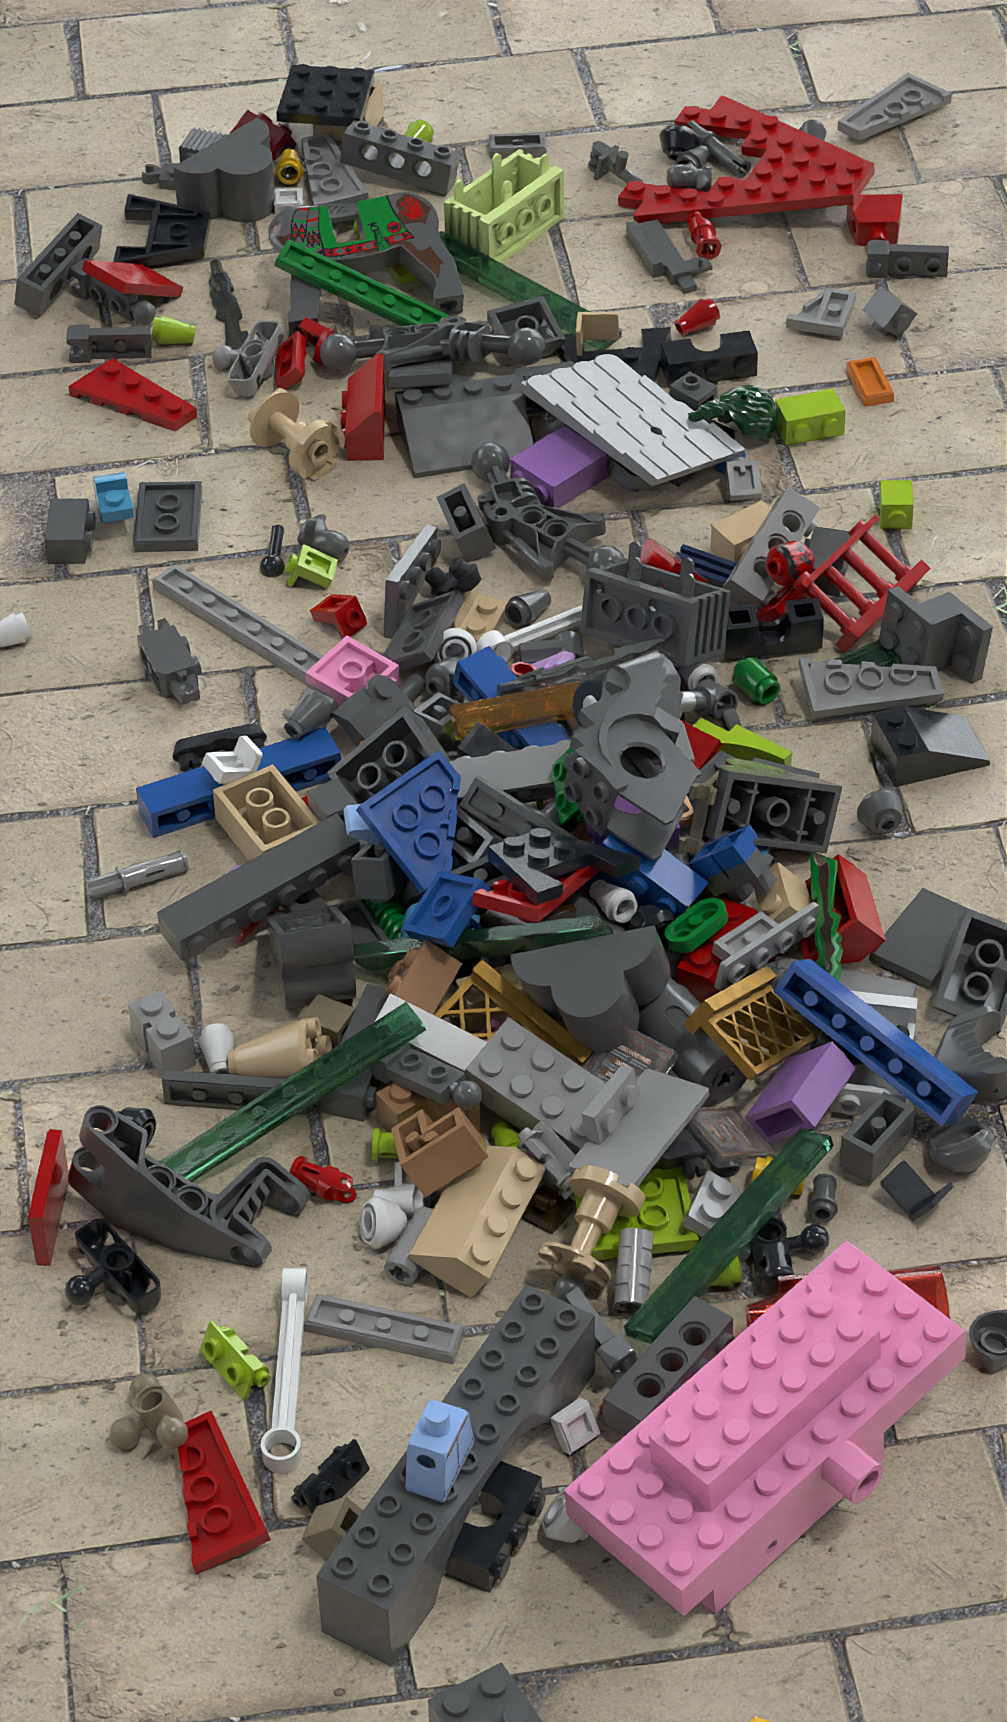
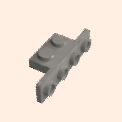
M812 902L780 924L761 911L716 940L713 944L712 953L721 959L722 962L719 965L714 987L719 991L724 990L731 984L742 980L746 974L755 968H762L769 959L778 953H785L793 943L802 937H809L818 925L816 919L820 906Z

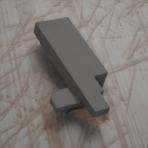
M658 219L639 224L636 221L626 223V237L652 278L667 275L672 285L677 284L683 294L697 291V284L691 275L712 270L713 266L707 258L699 257L684 261Z

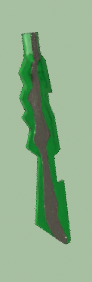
M814 852L810 856L812 900L816 901L818 899V905L820 906L816 919L818 925L814 931L815 945L819 955L816 964L836 980H839L842 972L840 960L843 953L840 942L843 937L837 932L841 916L832 912L838 861Z

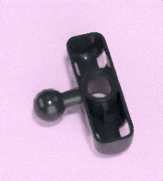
M768 1193L755 1194L747 1200L744 1212L747 1220L752 1248L751 1256L758 1289L764 1295L786 1294L795 1285V1273L792 1268L790 1253L805 1250L811 1254H819L829 1246L830 1235L823 1226L811 1224L803 1229L801 1235L787 1237V1227L783 1222L778 1200ZM759 1265L762 1266V1267H765V1268L761 1271L760 1274H759Z
M95 1219L75 1232L76 1246L79 1252L86 1255L89 1264L95 1270L87 1276L76 1275L66 1283L65 1296L71 1303L75 1305L89 1303L94 1297L95 1288L103 1283L108 1291L117 1294L123 1301L128 1302L130 1309L137 1314L148 1313L158 1305L161 1299L159 1279L108 1222L103 1219ZM109 1232L114 1239V1244L105 1246L104 1243ZM152 1279L156 1287L146 1292Z

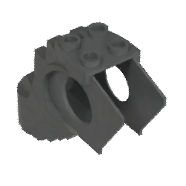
M657 649L609 668L602 679L600 700L580 709L578 719L583 727L572 733L570 747L573 752L567 754L564 762L568 772L563 787L567 800L577 804L587 824L593 827L600 836L611 833L652 861L661 857L683 813L689 811L684 800L695 779L702 774L683 751L675 746L683 724L680 721L683 712L680 705L684 694L680 692L681 681L677 670H675L671 660L667 659ZM662 764L661 771L659 772L654 765ZM619 795L644 813L631 814L617 809L614 806L617 796Z

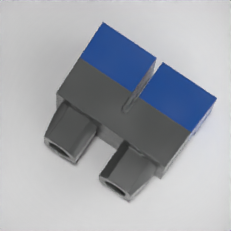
M750 825L704 844L689 863L694 872L709 882L707 887L715 896L726 892L731 900L737 903H741L749 898L754 889L759 895L768 892L777 881L776 877L767 867L774 857L770 854L762 855L753 843L757 834Z

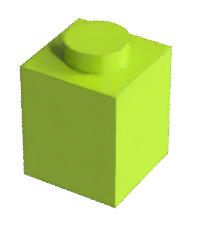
M880 480V529H912L914 509L912 480Z

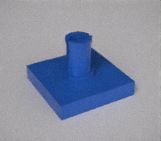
M439 871L402 927V930L411 938L424 941L427 939L432 943L452 948L459 937H462V940L466 943H470L478 937L471 929L473 928L478 933H481L482 930L481 924L472 918L478 909L477 906L472 905L473 892L481 888L488 892L490 887L480 879Z

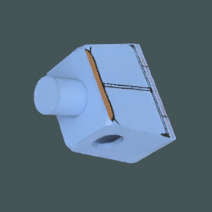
M436 1400L428 1402L407 1445L406 1491L442 1503L445 1502L474 1444L470 1416L466 1410ZM431 1458L434 1460L436 1464V1467L430 1468Z

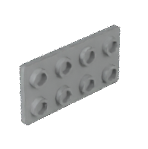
M621 1065L582 1113L588 1141L569 1163L570 1171L574 1173L576 1168L580 1171L582 1165L596 1166L620 1175L617 1183L628 1188L630 1182L638 1187L709 1097V1089L652 1069H646L636 1080L634 1069Z

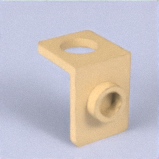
M578 312L576 325L577 356H582L583 340L619 339V315L617 312Z

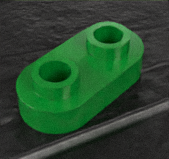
M708 898L693 905L667 926L665 937L668 947L678 953L694 951L727 923L728 913L725 903L717 898Z

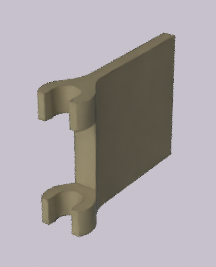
M719 770L705 783L692 784L688 799H697L690 835L689 837L679 838L677 853L690 852L696 856L710 839L704 835L710 807L714 805L717 789L715 785Z

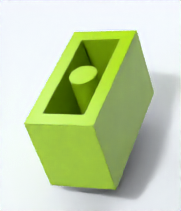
M834 388L775 399L778 412L776 428L786 446L844 435L846 410Z

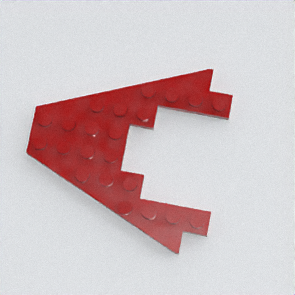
M720 96L711 109L685 106L674 120L675 125L686 126L693 130L687 123L695 121L703 129L712 131L717 136L745 139L741 145L742 156L761 158L747 179H734L730 176L718 177L708 192L697 191L693 188L682 189L673 188L668 185H653L641 181H629L619 194L618 203L619 207L637 209L633 214V218L638 224L656 219L660 223L688 221L690 214L696 211L701 214L702 218L709 219L853 205L875 174L874 163L783 123L776 116H768L726 96Z

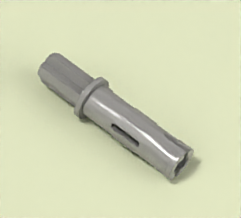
M178 850L122 869L118 866L115 867L114 872L89 879L86 882V889L89 897L94 900L119 891L125 894L129 888L188 870V861L185 853L182 850Z

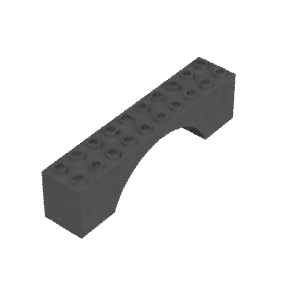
M525 1285L441 1401L442 1403L464 1409L469 1413L474 1437V1444L445 1502L442 1503L406 1491V1450L316 1575L322 1633L393 1667L435 1606L442 1576L458 1534L477 1496L498 1463L509 1449L530 1429L542 1423L552 1426L550 1417L576 1401L595 1374L594 1314L531 1286ZM431 1458L430 1468L436 1467V1464L434 1460Z

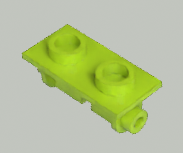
M211 1320L209 1321L199 1351L243 1400H246L251 1386L263 1387L270 1381L269 1368L262 1364L254 1354L247 1355L249 1348L236 1335L233 1328H227L226 1326L218 1327Z

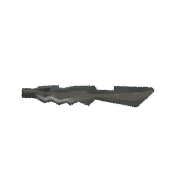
M215 259L210 262L212 275L208 280L211 287L210 296L213 299L212 305L218 308L216 318L225 321L226 346H230L233 350L240 349L248 337V331H241L238 320H241L243 315L236 297L231 293L234 292V287L227 272L223 270L221 261Z
M657 638L612 649L613 656L596 660L587 655L561 663L551 670L545 671L544 667L520 675L516 680L498 684L497 692L500 697L514 694L533 697L539 692L552 695L559 689L567 691L573 684H581L586 680H593L595 675L605 674L609 668L635 659L646 652L655 649L661 652L665 640Z

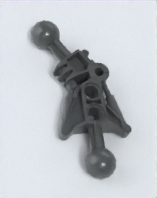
M451 316L445 317L436 323L390 328L374 325L369 328L370 340L354 341L346 334L334 333L322 342L320 357L326 367L335 371L349 369L356 359L372 358L376 354H383L384 370L404 363L441 360L446 355H449L451 360L479 362L491 352L509 354L517 364L528 366L536 364L541 360L545 353L546 344L543 336L536 329L530 327L517 329L511 336L495 335L494 329L489 327V324L466 322L464 317Z
M484 443L474 451L471 459L473 472L480 479L490 482V492L479 495L477 500L478 508L483 511L488 523L489 533L493 542L500 545L512 543V548L541 573L542 580L551 581L554 578V570L569 557L585 564L586 569H598L600 565L614 564V561L622 562V559L625 558L623 553L616 547L603 545L593 549L585 544L589 539L606 533L604 516L580 514L556 507L543 506L533 484L528 479H508L506 473L510 467V456L503 446L497 443Z

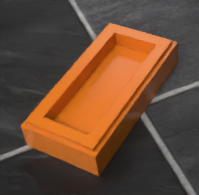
M876 357L847 362L846 371L864 407L894 402V392Z

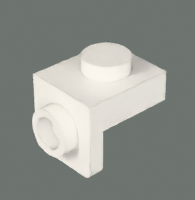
M240 736L234 752L206 753L202 765L219 784H228L256 772L262 759V752L247 736Z

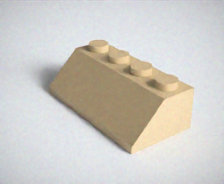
M485 1145L488 1158L483 1160L479 1167L472 1171L464 1172L444 1188L407 1256L408 1259L469 1298H472L490 1278L547 1169L544 1165L516 1147Z

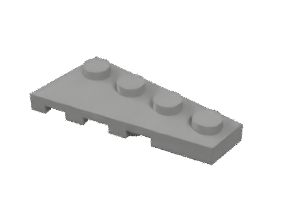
M907 73L838 120L837 130L860 141L951 103L952 93Z
M328 132L301 138L313 206L318 203H347L369 199L368 191L352 167L340 163L341 151Z
M799 657L798 666L812 719L940 702L943 700L944 692L936 666L893 664L892 667H881L875 665V662L862 661L861 665L842 664V660L828 659L827 663L811 662V658Z

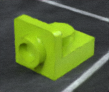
M303 544L297 555L292 553L286 564L285 571L289 573L286 585L292 587L298 576L328 589L333 581L338 560Z

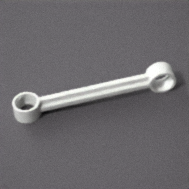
M582 605L505 636L497 630L489 631L476 643L477 651L487 646H490L492 649L497 647L494 652L507 663L513 651L519 649V643L538 642L581 625Z
M283 1268L282 1309L272 1426L261 1439L263 1463L267 1469L275 1473L291 1472L298 1467L302 1460L301 1441L298 1433L295 1431L304 1311L308 1299L307 1268ZM280 1443L290 1444L295 1448L292 1453L282 1457L273 1456L268 1453L272 1446Z

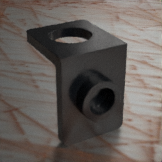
M901 1161L880 1182L883 1189L912 1221L935 1207L954 1188L950 1182L934 1193L906 1161Z

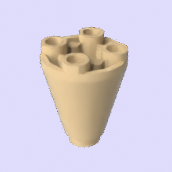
M318 1017L301 1019L238 1045L234 1050H230L228 1053L230 1075L308 1080L310 1090H319L329 1070L327 1067V1057L332 1056V1042L329 1035H322Z

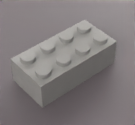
M508 1017L465 1069L467 1081L475 1082L482 1091L481 1103L521 1131L527 1127L532 1130L541 1120H544L575 1155L588 1141L582 1113L605 1086V1083Z

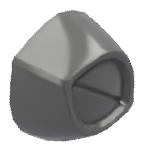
M995 1310L979 1315L969 1328V1337L975 1355L988 1373L993 1374L1007 1366V1310Z

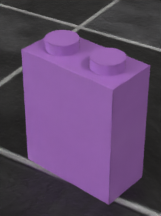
M560 427L510 459V479H528L533 484L541 504L547 507L561 508L608 477V454L567 427Z
M833 1041L788 1058L754 1103L745 1119L767 1144L815 1128L856 1068Z

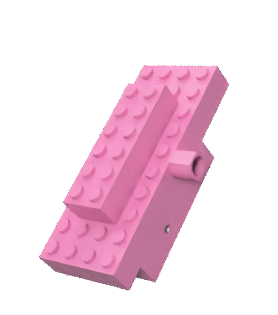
M846 1240L564 1489L567 1515L683 1616L691 1611L699 1602L703 1603L714 1614H717L842 1497L845 1496L852 1503L857 1504L865 1500L875 1490L884 1471L883 1466L880 1464L884 1460V1432L965 1359L966 1331Z

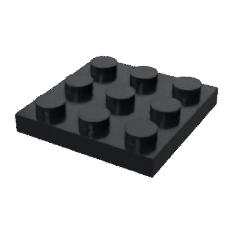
M307 64L291 65L276 111L277 122L349 127L353 120L363 121L375 81L374 70L337 68L335 66L320 67Z

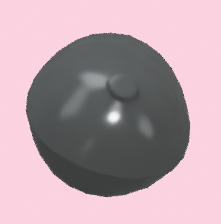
M966 1118L929 1136L930 1157L950 1171L973 1173L988 1158L992 1149L994 1135L991 1130L976 1119Z

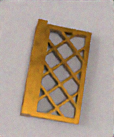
M481 960L472 970L473 974L434 1014V1016L442 1020L445 1017H460L461 1029L464 1031V1016L486 1015L487 1033H475L472 1035L488 1041L496 1033H491L490 1015L506 1014L516 1023L582 1068H585L592 1059V1052L587 1047L578 1043L567 1030L484 960ZM474 987L485 996L486 1008L464 1009L463 997ZM489 1000L497 1007L490 1008ZM458 1003L460 1004V1010H452Z
M768 965L706 999L683 1023L692 1035L703 1029L750 1081L810 1046L817 1039V1035L786 1001L773 992L774 988L770 983L777 975ZM767 1001L773 1006V1008L768 1006ZM752 1011L758 1013L760 1017L753 1015ZM736 1020L743 1022L744 1026L737 1024ZM772 1020L778 1022L779 1026L773 1024ZM756 1028L763 1031L764 1035L758 1033ZM721 1029L727 1031L728 1035H726ZM741 1038L748 1040L749 1045L742 1042ZM777 1038L783 1040L784 1044L778 1042ZM761 1047L768 1049L769 1053L762 1051ZM747 1057L753 1059L754 1065Z

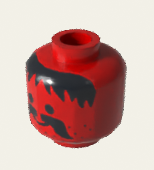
M800 541L779 544L772 547L767 554L766 571L770 578L779 586H790L805 571L810 575L812 574L815 564L814 555Z

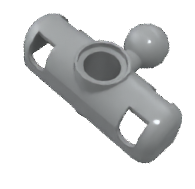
M258 321L253 325L245 343L240 349L233 350L230 346L221 345L213 351L212 359L218 368L227 369L231 367L227 379L232 390L237 395L242 397L254 395L262 380L272 374L274 370L272 360L278 351L279 344L283 341V332L279 322ZM255 334H257L259 339H254Z

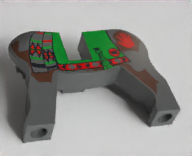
M400 192L357 201L356 223L361 238L358 241L350 240L337 244L328 206H292L277 214L269 225V241L278 253L281 252L286 241L289 239L365 276L368 273L380 271L400 263L433 293V308L446 314L463 312L464 293L454 257L445 248L440 238L437 212L427 199L418 194ZM292 274L290 283L291 309L287 314L288 338L296 331L303 334L299 325L305 317L319 323L322 295L321 288Z

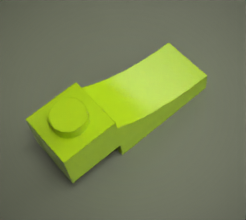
M700 718L693 725L720 739L722 747L719 751H723L736 759L753 761L754 757L792 766L791 751L737 724L730 731L703 718Z

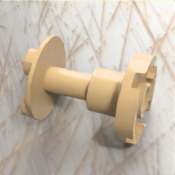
M278 388L266 397L259 406H254L249 411L248 421L251 422L249 428L250 437L255 444L262 447L274 446L285 439V445L290 449L289 464L291 469L304 479L306 477L312 480L319 479L328 474L337 464L339 459L335 456L339 448L342 450L344 448V433L334 423L325 419L316 420L310 424L305 422L296 423L299 414L297 398L286 390Z
M582 1165L580 1171L578 1168L574 1170L569 1186L582 1199L574 1217L579 1223V1227L570 1246L546 1242L540 1246L538 1252L540 1258L552 1265L550 1272L554 1276L560 1278L567 1274H573L594 1289L603 1290L611 1278V1273L606 1266L593 1258L591 1254L600 1234L610 1233L617 1215L633 1217L639 1214L645 1201V1195L636 1185L630 1182L628 1188L617 1183L620 1175L596 1166Z

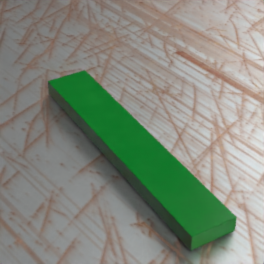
M289 239L275 261V267L399 326L436 323L445 317H449L444 312Z

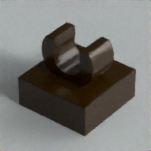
M547 1182L546 1185H542L532 1196L521 1218L553 1234L574 1211V1201L569 1198L565 1200L562 1196V1189Z

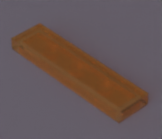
M580 681L449 706V715L458 740L464 739L477 721L493 733L573 718V696L576 688L580 685Z

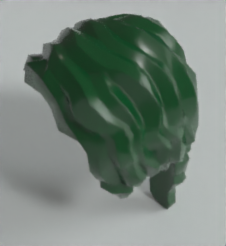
M743 385L730 389L722 394L720 398L716 397L713 401L710 400L703 405H699L695 412L688 413V418L693 422L703 419L712 420L714 418L726 424L733 421L743 435L747 437L753 436L758 440L767 442L771 439V434L776 427L778 412L774 400L768 391L753 385Z

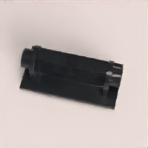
M353 1439L349 1444L336 1446L333 1449V1453L317 1467L319 1473H311L300 1485L293 1489L294 1494L291 1496V1500L299 1508H303L305 1505L308 1506L313 1514L317 1506L342 1498L370 1470L357 1440Z

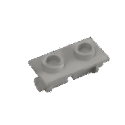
M541 1120L532 1130L527 1127L519 1133L518 1139L521 1142L517 1147L547 1168L544 1177L550 1183L562 1189V1196L567 1200L574 1193L569 1186L573 1172L570 1171L569 1163L576 1155L547 1123Z

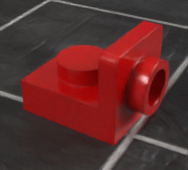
M331 594L310 610L314 622L335 624L342 639L346 636H353L367 625V619L357 597L353 595Z

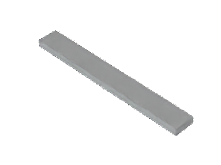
M176 564L152 580L153 588L319 693L332 698L306 682V672L323 657L320 653Z

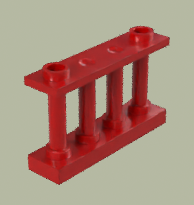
M876 515L866 523L861 519L848 532L851 537L811 575L805 571L793 583L796 590L788 598L789 600H797L804 592L810 598L818 597L821 609L841 627L839 631L843 636L835 645L843 653L849 650L883 617L889 589L899 586L908 593L931 569L922 559L913 568L908 564L904 566L869 531L880 519ZM859 541L896 575L894 579L897 583L895 585L891 582L886 583L852 550ZM843 558L878 592L876 596L879 600L876 603L872 599L867 600L833 565ZM824 575L860 610L858 614L861 618L858 620L854 617L850 618L815 582Z

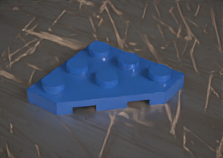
M440 750L359 805L356 809L357 813L421 894L428 889L439 871L450 872L452 870L453 857L451 855L456 831L458 812L456 806L461 776Z

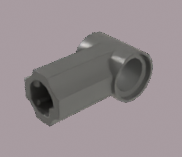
M573 631L561 632L554 640L519 643L520 662L529 664L536 663L563 651L574 653V659L585 656L581 636ZM573 667L570 672L578 669V667Z

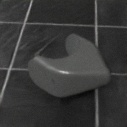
M983 1006L956 1016L947 1027L934 1055L936 1059L979 1092L974 1098L976 1101H991L1007 1097V1059L994 1057L990 1052H985L982 1048V1045L987 1043L996 1034L1001 1025V1015L993 1006Z

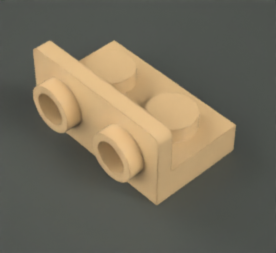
M478 585L471 591L462 593L465 600L449 629L460 628L469 632L476 643L485 633L493 630L498 631L506 617L505 606L508 601L479 595Z

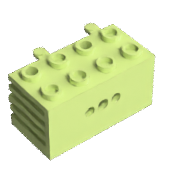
M519 149L502 161L501 155L496 153L491 159L492 169L468 184L465 188L463 181L457 180L453 186L454 195L444 202L445 248L450 253L489 272L564 218V170L556 166L551 168L549 163L550 157L547 154H543L540 159H533V155L529 153L524 155V151Z

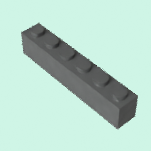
M336 813L158 911L160 933L182 961L192 955H199L208 946L223 938L226 939L233 936L239 929L252 922L262 920L269 912L282 905L292 903L298 896L311 889L321 887L330 878L341 872L350 871L352 869L351 859L360 851V841L347 835L346 824Z

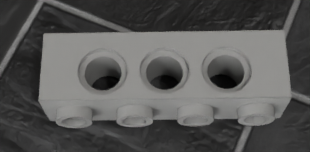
M789 486L775 501L722 587L731 591V601L738 606L753 604L754 610L759 605L765 607L775 593L771 589L774 581L766 571V558L770 551L769 549L786 542L800 541L803 536L807 538L818 523L814 520L815 515L820 509L818 506Z

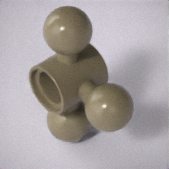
M141 1374L135 1377L130 1384V1395L134 1400V1408L139 1416L135 1419L124 1417L116 1420L111 1425L109 1431L111 1442L119 1449L133 1448L140 1440L141 1431L148 1427L163 1447L167 1449L179 1448L188 1437V1429L183 1422V1414L155 1376Z

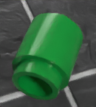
M756 658L743 659L735 665L732 682L754 702L768 704L777 697L780 691L777 677Z

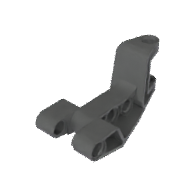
M96 1105L86 1111L79 1133V1140L83 1146L75 1151L68 1173L70 1186L116 1228L124 1229L174 1251L254 1268L260 1267L271 1253L272 1246L267 1238L249 1223L255 1221L258 1212L263 1210L265 1204L285 1213L296 1215L301 1212L310 1199L309 1190L303 1183L277 1161L264 1156L256 1158L219 1194L207 1192L145 1153L147 1131L104 1105ZM93 1128H99L103 1131H97ZM82 1167L89 1168L92 1171L84 1170ZM233 1210L230 1221L225 1220L224 1218Z

